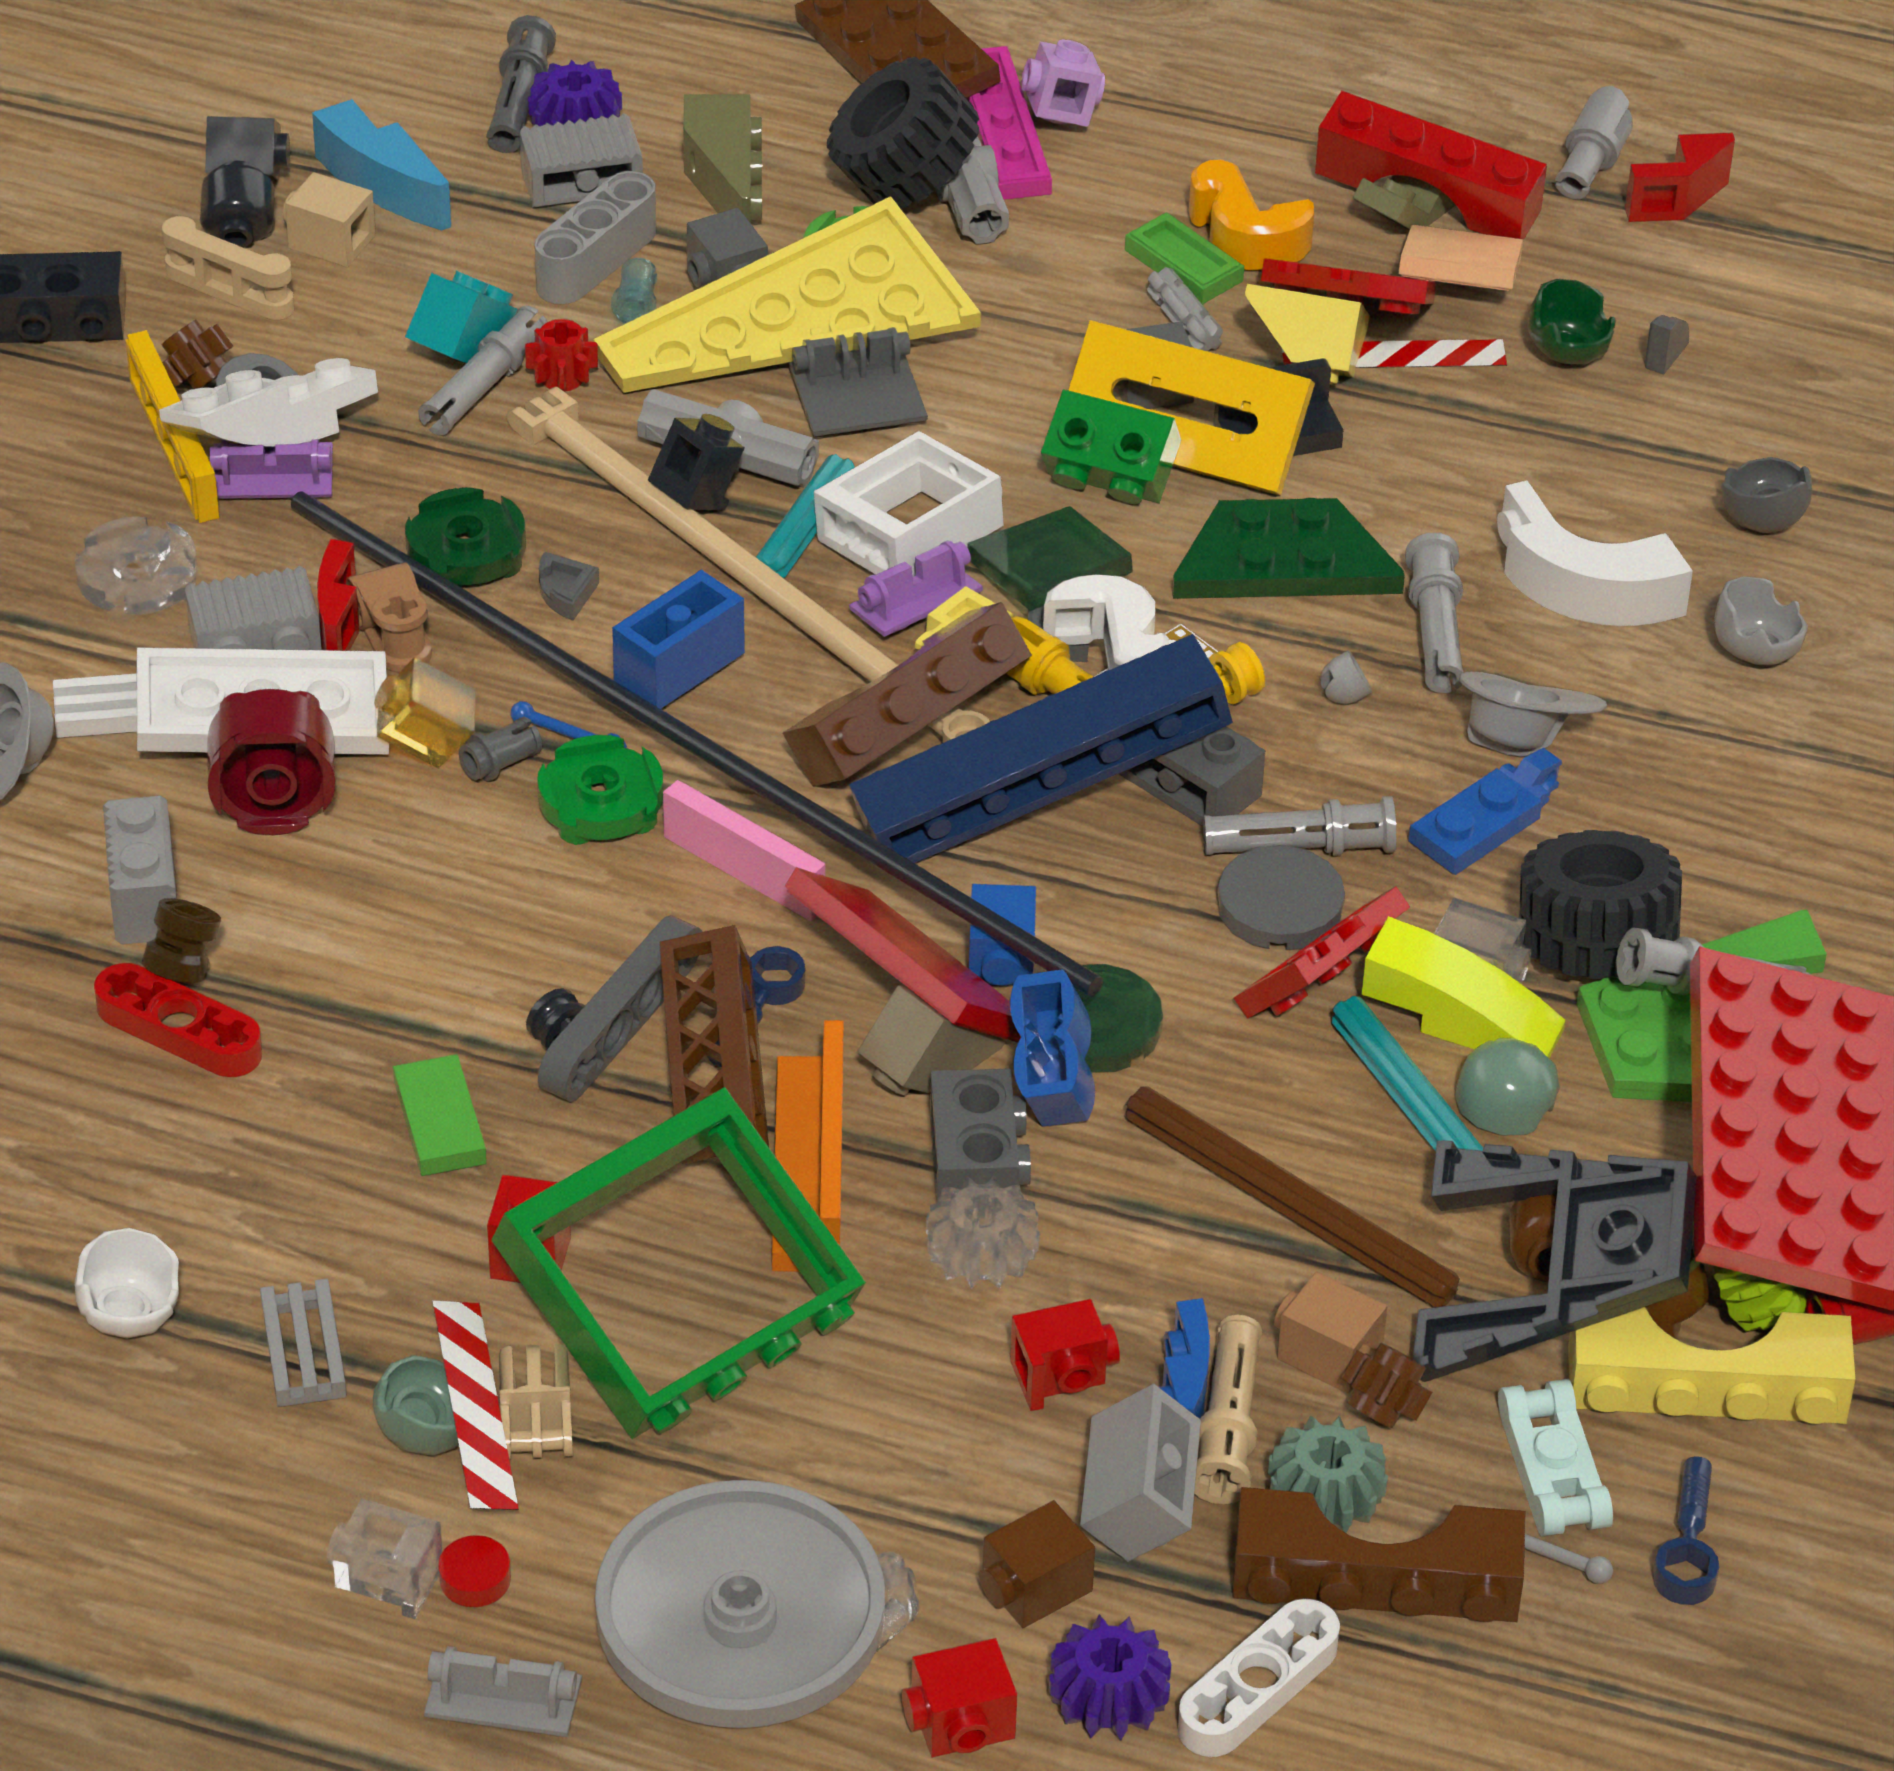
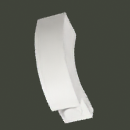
M1527 480L1505 486L1503 511L1497 516L1498 532L1502 542L1507 546L1504 574L1531 600L1569 618L1601 625L1638 626L1686 616L1693 570L1666 533L1617 544L1586 540L1565 530L1555 521Z

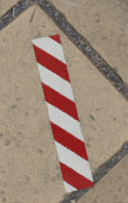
M1503 339L1363 341L1356 368L1507 366ZM1282 349L1284 365L1292 364V362Z
M432 1301L470 1508L519 1510L480 1303Z

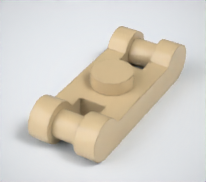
M171 217L162 224L163 243L170 249L165 256L168 278L268 319L280 320L287 318L293 313V292L287 287V284L292 279L291 261L288 257L278 253L263 256L197 230L196 223L189 217Z

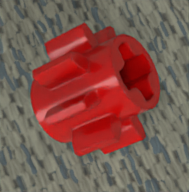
M555 319L545 323L540 329L536 328L534 330L535 342L525 344L526 368L535 369V382L538 384L542 383L548 389L558 387L564 392L574 390L583 382L587 383L589 381V368L598 367V343L589 341L588 328H581L579 324L571 320Z

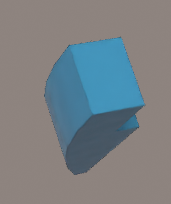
M353 99L312 112L315 157L337 179L373 191V203L406 219L441 231L451 227L449 182L398 122L377 129Z

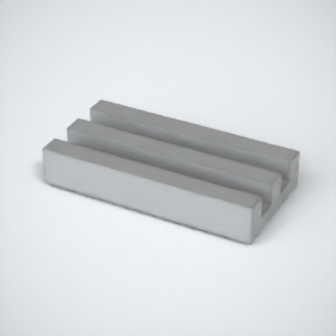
M328 1278L315 1280V1289L302 1291L301 1282L287 1284L288 1293L275 1295L274 1286L261 1287V1304L277 1407L347 1397ZM317 1308L330 1382L317 1384L305 1311ZM291 1312L303 1384V1386L292 1388L289 1387L278 1314Z

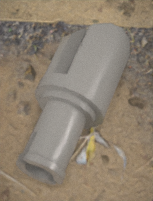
M1606 86L1591 94L1575 125L1567 135L1565 146L1569 157L1555 178V181H1557L1556 188L1564 196L1571 199L1586 197L1598 171L1611 168L1620 156V152L1633 128L1632 116L1627 109L1629 100L1622 90L1614 86Z

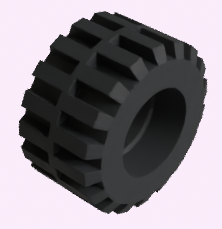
M911 57L901 63L899 61L888 64L883 70L876 71L851 93L850 97L843 102L837 111L838 115L830 125L829 132L831 134L827 138V148L830 150L828 155L831 160L870 202L876 204L891 196L900 208H904L914 201L920 202L936 189H940L962 167V162L970 155L974 147L972 142L978 136L979 126L977 122L979 121V116L974 106L936 64H933L931 60L926 58L919 60L917 57Z
M1583 830V832L1578 833L1569 832L1561 834L1556 839H1546L1537 844V849L1529 850L1524 856V863L1521 864L1520 944L1525 945V952L1531 958L1540 959L1541 965L1549 969L1561 970L1563 974L1586 976L1591 979L1619 978L1616 966L1617 953L1621 940L1627 931L1632 928L1646 929L1651 933L1652 937L1675 941L1680 937L1682 870H1680L1679 860L1676 856L1669 855V849L1661 844L1651 843L1648 838L1639 835H1629L1620 831Z

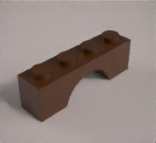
M1000 602L966 612L923 640V647L894 669L863 687L827 703L784 731L782 734L811 785L814 787L848 778L1032 656L1004 604Z
M1241 1487L1233 1598L1256 1600L1266 1604L1312 1599L1337 1610L1364 1609L1399 1612L1408 1616L1434 1615L1469 1618L1479 1622L1505 1621L1517 1623L1524 1582L1526 1511L1454 1505L1443 1523L1429 1534L1409 1542L1382 1544L1358 1539L1337 1528L1322 1513L1312 1493Z

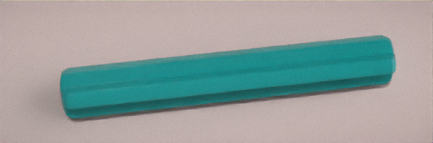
M1352 996L1346 1001H1339L1333 1008L1335 1013L1332 1018L1333 1025L1436 1151L1437 1141L1448 1140L1453 1141L1458 1149L1483 1151L1482 1145L1361 997Z

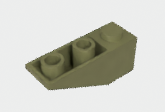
M684 94L683 135L685 175L717 213L739 208L750 223L751 220H762V186H751L762 185V117H751L750 94Z

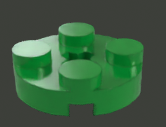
M612 735L580 737L558 747L555 750V760L549 763L546 769L543 762L538 771V802L545 818L551 824L558 827L559 836L567 843L581 845L591 840H609L630 834H644L651 831L657 824V813L663 803V771L655 755L643 746L641 755L635 750L624 748V738ZM603 783L607 790L594 791L592 790V785Z

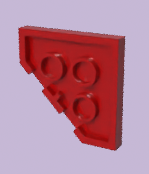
M1264 258L1261 281L1274 283V288L1306 294L1308 288L1327 290L1326 297L1360 302L1362 305L1364 296L1380 298L1379 310L1407 314H1419L1421 304H1434L1437 281Z

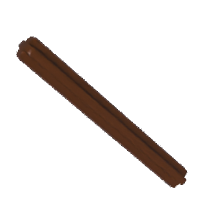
M1148 1086L1140 1087L1128 1099L1126 1117L1129 1121L1431 1306H1446L1455 1297L1460 1280L1455 1272Z

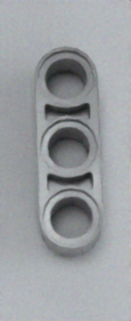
M625 171L611 176L538 235L534 246L536 291L539 297L554 304L575 302L585 296L652 241L656 235V185L651 177L637 171Z

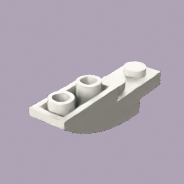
M344 358L323 360L315 364V371L303 376H286L276 380L262 378L261 372L255 370L238 371L227 375L225 378L226 383L215 388H197L183 393L182 401L160 409L159 413L161 422L182 431L247 445L275 446V444H300L310 442L312 439H321L339 433L336 410L378 393L376 372L372 369L350 366V361Z

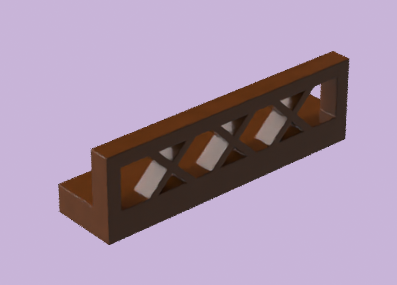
M731 925L660 941L674 1116L725 1087L769 1147L752 962L736 926ZM712 953L713 963L696 982L679 974L678 960ZM714 986H715V993L711 992V990L713 989ZM681 991L685 992V994L683 995L682 998H681ZM700 1002H703L717 1010V1016L699 1035L686 1028L683 1021ZM718 1039L720 1040V1046L715 1044ZM685 1043L690 1045L687 1050L685 1048ZM706 1054L722 1063V1068L707 1086L703 1088L689 1080L688 1073ZM690 1096L693 1097V1098H695V1099L692 1101L691 1104H690ZM707 1146L681 1161V1163L686 1164L717 1156L711 1147Z

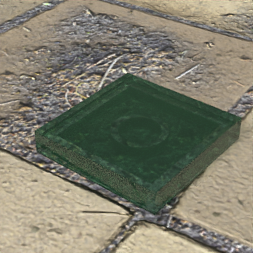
M1071 506L967 543L971 556L970 562L1030 611L1044 606L1047 593L1063 581L1088 575L1123 577L1133 572L1132 554Z

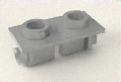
M447 1646L445 1653L432 1651L430 1656L428 1680L433 1682L425 1707L424 1717L568 1737L582 1683V1675L577 1674V1671L564 1670V1662L555 1661L554 1665L510 1659L509 1664L496 1663V1657L459 1652L456 1647Z

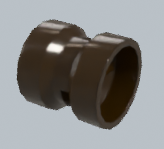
M175 898L159 900L154 917V923L158 930L155 939L147 942L141 964L152 973L174 981L185 983H199L203 981L209 963L205 950L207 943L216 939L221 917L215 911L187 900Z

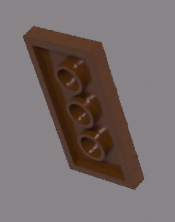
M803 0L794 5L797 22L861 83L865 82L876 71L883 70L888 64L896 61L901 63L911 57H917L919 60L922 58L931 60L966 98L1001 82L999 64L928 0Z

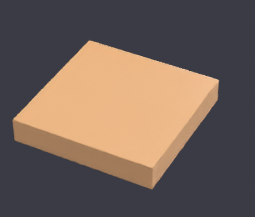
M1411 225L1401 254L1399 274H1402L1403 277L1509 291L1513 288L1521 260L1523 239Z

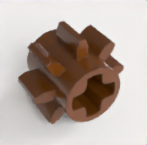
M195 319L161 344L169 355L162 363L174 388L185 381H188L193 389L203 388L218 377L221 367L227 363L223 355L233 347V344L218 324L204 330L197 319Z
M1382 1342L1373 1357L1356 1350L1341 1377L1342 1380L1355 1388L1347 1403L1363 1414L1392 1429L1400 1414L1417 1421L1433 1393L1419 1383L1426 1367Z

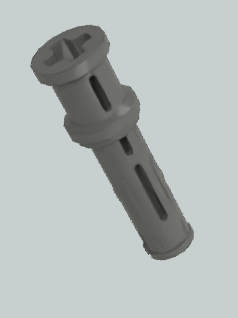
M526 15L518 17L511 22L507 32L509 48L503 52L499 61V71L503 81L486 138H490L488 144L494 150L502 153L515 152L520 148V130L525 126L529 113L528 97L530 96V88L534 84V76L540 72H548L546 56L552 52L556 43V32L552 25L537 16ZM527 30L526 39L522 40L523 32Z

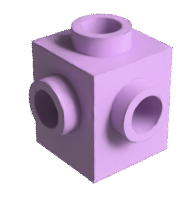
M1059 40L1057 45L1040 41L1035 59L1029 58L1027 60L1022 75V90L1026 91L1035 116L1056 124L1072 123L1089 126L1094 106L1099 105L1105 86V75L1101 73L1093 52H1090L1085 45L1071 40Z

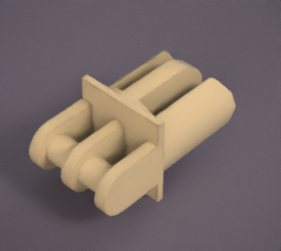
M554 1344V1387L542 1385L540 1345H526L528 1385L517 1389L515 1371L513 1370L512 1346L501 1348L499 1353L500 1412L509 1459H511V1452L533 1451V1458H542V1451L564 1450V1457L573 1456L569 1358L566 1345Z

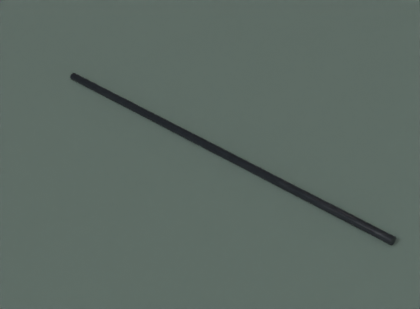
M300 491L293 496L291 508L343 541L354 543L356 549L386 567L404 562L408 563L414 574L417 586L1043 969L1047 971L1063 969L1073 986L1089 997H1094L1102 988L1103 978L1042 940L305 492Z

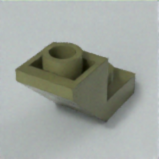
M1393 175L1391 180L1386 178L1382 187L1363 178L1352 197L1373 211L1409 230L1411 225L1428 227L1456 205L1446 194L1433 185L1414 177Z

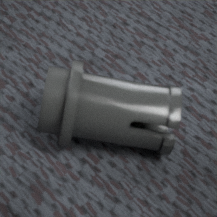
M521 717L516 719L514 723L485 736L480 733L468 736L465 744L459 748V760L463 770L473 780L481 778L485 781H490L497 778L500 769L528 756L539 754L542 750V740L537 727L534 725L523 731L524 728L530 726L531 720L527 717Z

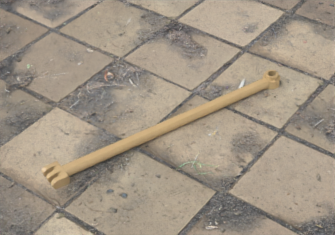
M553 387L546 391L543 395L544 400L540 397H535L525 403L526 410L522 407H516L507 413V420L511 428L532 445L550 437L870 682L898 666V664L696 511L686 509L650 483L647 474L577 422L579 420L578 402L560 388ZM955 706L929 723L928 726L943 737L944 743L990 722V720L981 713L962 711Z

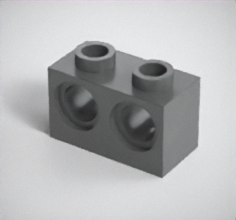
M1011 1069L931 1071L930 1124L937 1214L1017 1212L1018 1185H1030L1031 1160L1029 1144L1017 1145L1016 1135H1026V1100L1023 1095L1013 1096Z

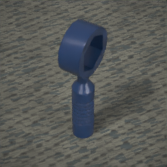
M781 946L766 947L750 957L758 1024L763 1017L762 1007L764 1004H788L800 997L804 991L805 963L799 953L790 948ZM787 970L792 977L789 981H765L761 975L764 971ZM718 1039L715 1044L720 1046V1040ZM707 1055L711 1063L722 1067V1063Z
M1699 1456L1690 1457L1684 1463L1677 1521L1678 1527L1683 1532V1537L1669 1540L1659 1548L1653 1570V1582L1658 1592L1669 1601L1681 1605H1695L1707 1600L1714 1592L1719 1573L1718 1556L1710 1546L1703 1541L1697 1540V1535L1706 1526L1712 1473L1711 1462ZM1688 1561L1707 1575L1684 1581L1666 1570L1665 1567Z

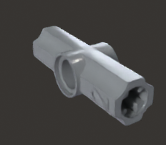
M977 136L972 142L974 147L970 155L962 162V167L946 181V184L940 189H936V193L941 202L949 201L962 235L971 237L975 244L994 242L1002 231L1009 228V211L998 187V169L994 151L991 145L982 146Z
M652 389L644 399L642 411L637 420L639 437L663 444L674 418L700 419L702 414H712L731 423L735 428L731 438L745 447L734 473L741 468L805 488L813 476L815 463L819 456V440L763 423L759 413L749 404L731 399L722 402L718 408H714Z

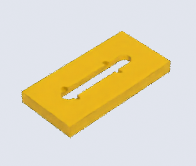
M1090 320L1069 391L1173 417L1181 437V443L1173 467L1281 496L1315 383L1311 379ZM1121 380L1141 383L1254 414L1258 419V426L1250 434L1234 433L1230 430L1119 401L1114 397L1113 389Z

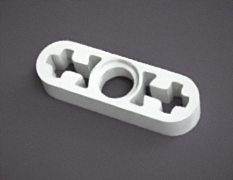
M1299 1599L1289 1602L1184 1693L1180 1701L1178 1735L1183 1745L1193 1753L1206 1757L1226 1755L1238 1747L1333 1662L1337 1654L1340 1623L1336 1613L1326 1604L1312 1599ZM1313 1631L1319 1634V1639L1317 1640L1309 1634ZM1294 1632L1305 1636L1293 1646ZM1292 1649V1657L1290 1658L1288 1653ZM1250 1667H1264L1273 1671L1279 1680L1270 1687L1255 1688L1244 1683L1239 1675ZM1226 1696H1228V1698H1229V1700H1230V1702L1227 1704V1706H1226ZM1225 1709L1224 1724L1213 1719ZM1199 1715L1208 1719L1209 1721H1207L1205 1724L1200 1723L1198 1721Z

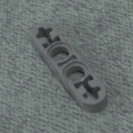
M672 915L662 919L552 1042L541 1061L538 1071L539 1087L569 1102L576 1101L663 1004L664 991L659 942L700 933L702 930ZM699 956L678 960L679 974L686 977L694 967Z

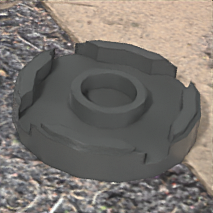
M1286 845L1258 847L1238 855L1224 868L1217 892L1220 918L1230 931L1254 946L1268 949L1270 942L1277 944L1287 943L1286 950L1304 948L1340 922L1345 902L1342 878L1327 860L1309 850Z

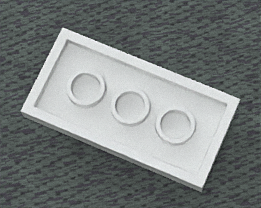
M137 648V751L207 752L208 730L214 716L219 711L220 703L224 697L237 692L247 693L260 689H281L291 692L305 691L314 695L319 700L320 708L326 714L332 726L334 754H389L390 731L385 651Z

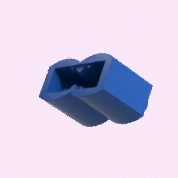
M1063 969L1019 975L1014 982L1010 999L1012 1020L1021 1036L1014 1056V1074L1018 1088L1042 1127L1088 1121L1095 1101V1084L1092 1072L1084 1059L1091 1041V1023L1086 1007Z

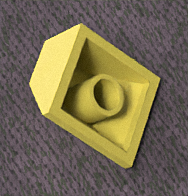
M1247 284L1245 296L1292 363L1321 358L1327 359L1331 366L1330 384H1337L1339 375L1354 376L1370 315L1362 303Z

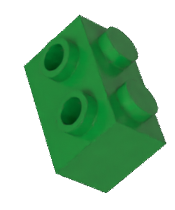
M1063 389L1045 438L1041 455L1048 474L1052 475V478L1063 486L1072 489H1084L1086 485L1108 490L1112 497L1122 502L1140 504L1143 499L1160 504L1181 443V437L1173 417Z

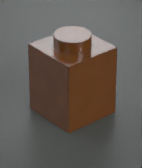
M1053 1500L984 1537L983 1570L979 1573L982 1589L995 1607L999 1609L1004 1607L1023 1629L1093 1591L1095 1546L1057 1502Z

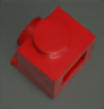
M1091 1299L1012 1316L1010 1362L1030 1411L1044 1409V1397L1062 1393H1077L1089 1387L1105 1384L1106 1366L1118 1364L1120 1361L1119 1345L1114 1328L1110 1323L1102 1325Z

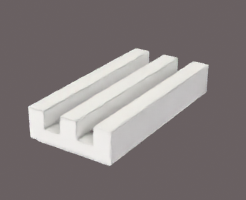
M136 673L53 680L57 738L137 732Z

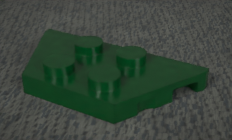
M1338 498L1219 500L1173 575L1172 596L1173 599L1403 594L1405 574L1399 564Z

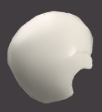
M132 1228L103 1232L84 1247L79 1257L75 1278V1295L80 1315L86 1317L89 1325L108 1335L132 1338L155 1333L173 1314V1308L179 1295V1261L175 1252L156 1235Z

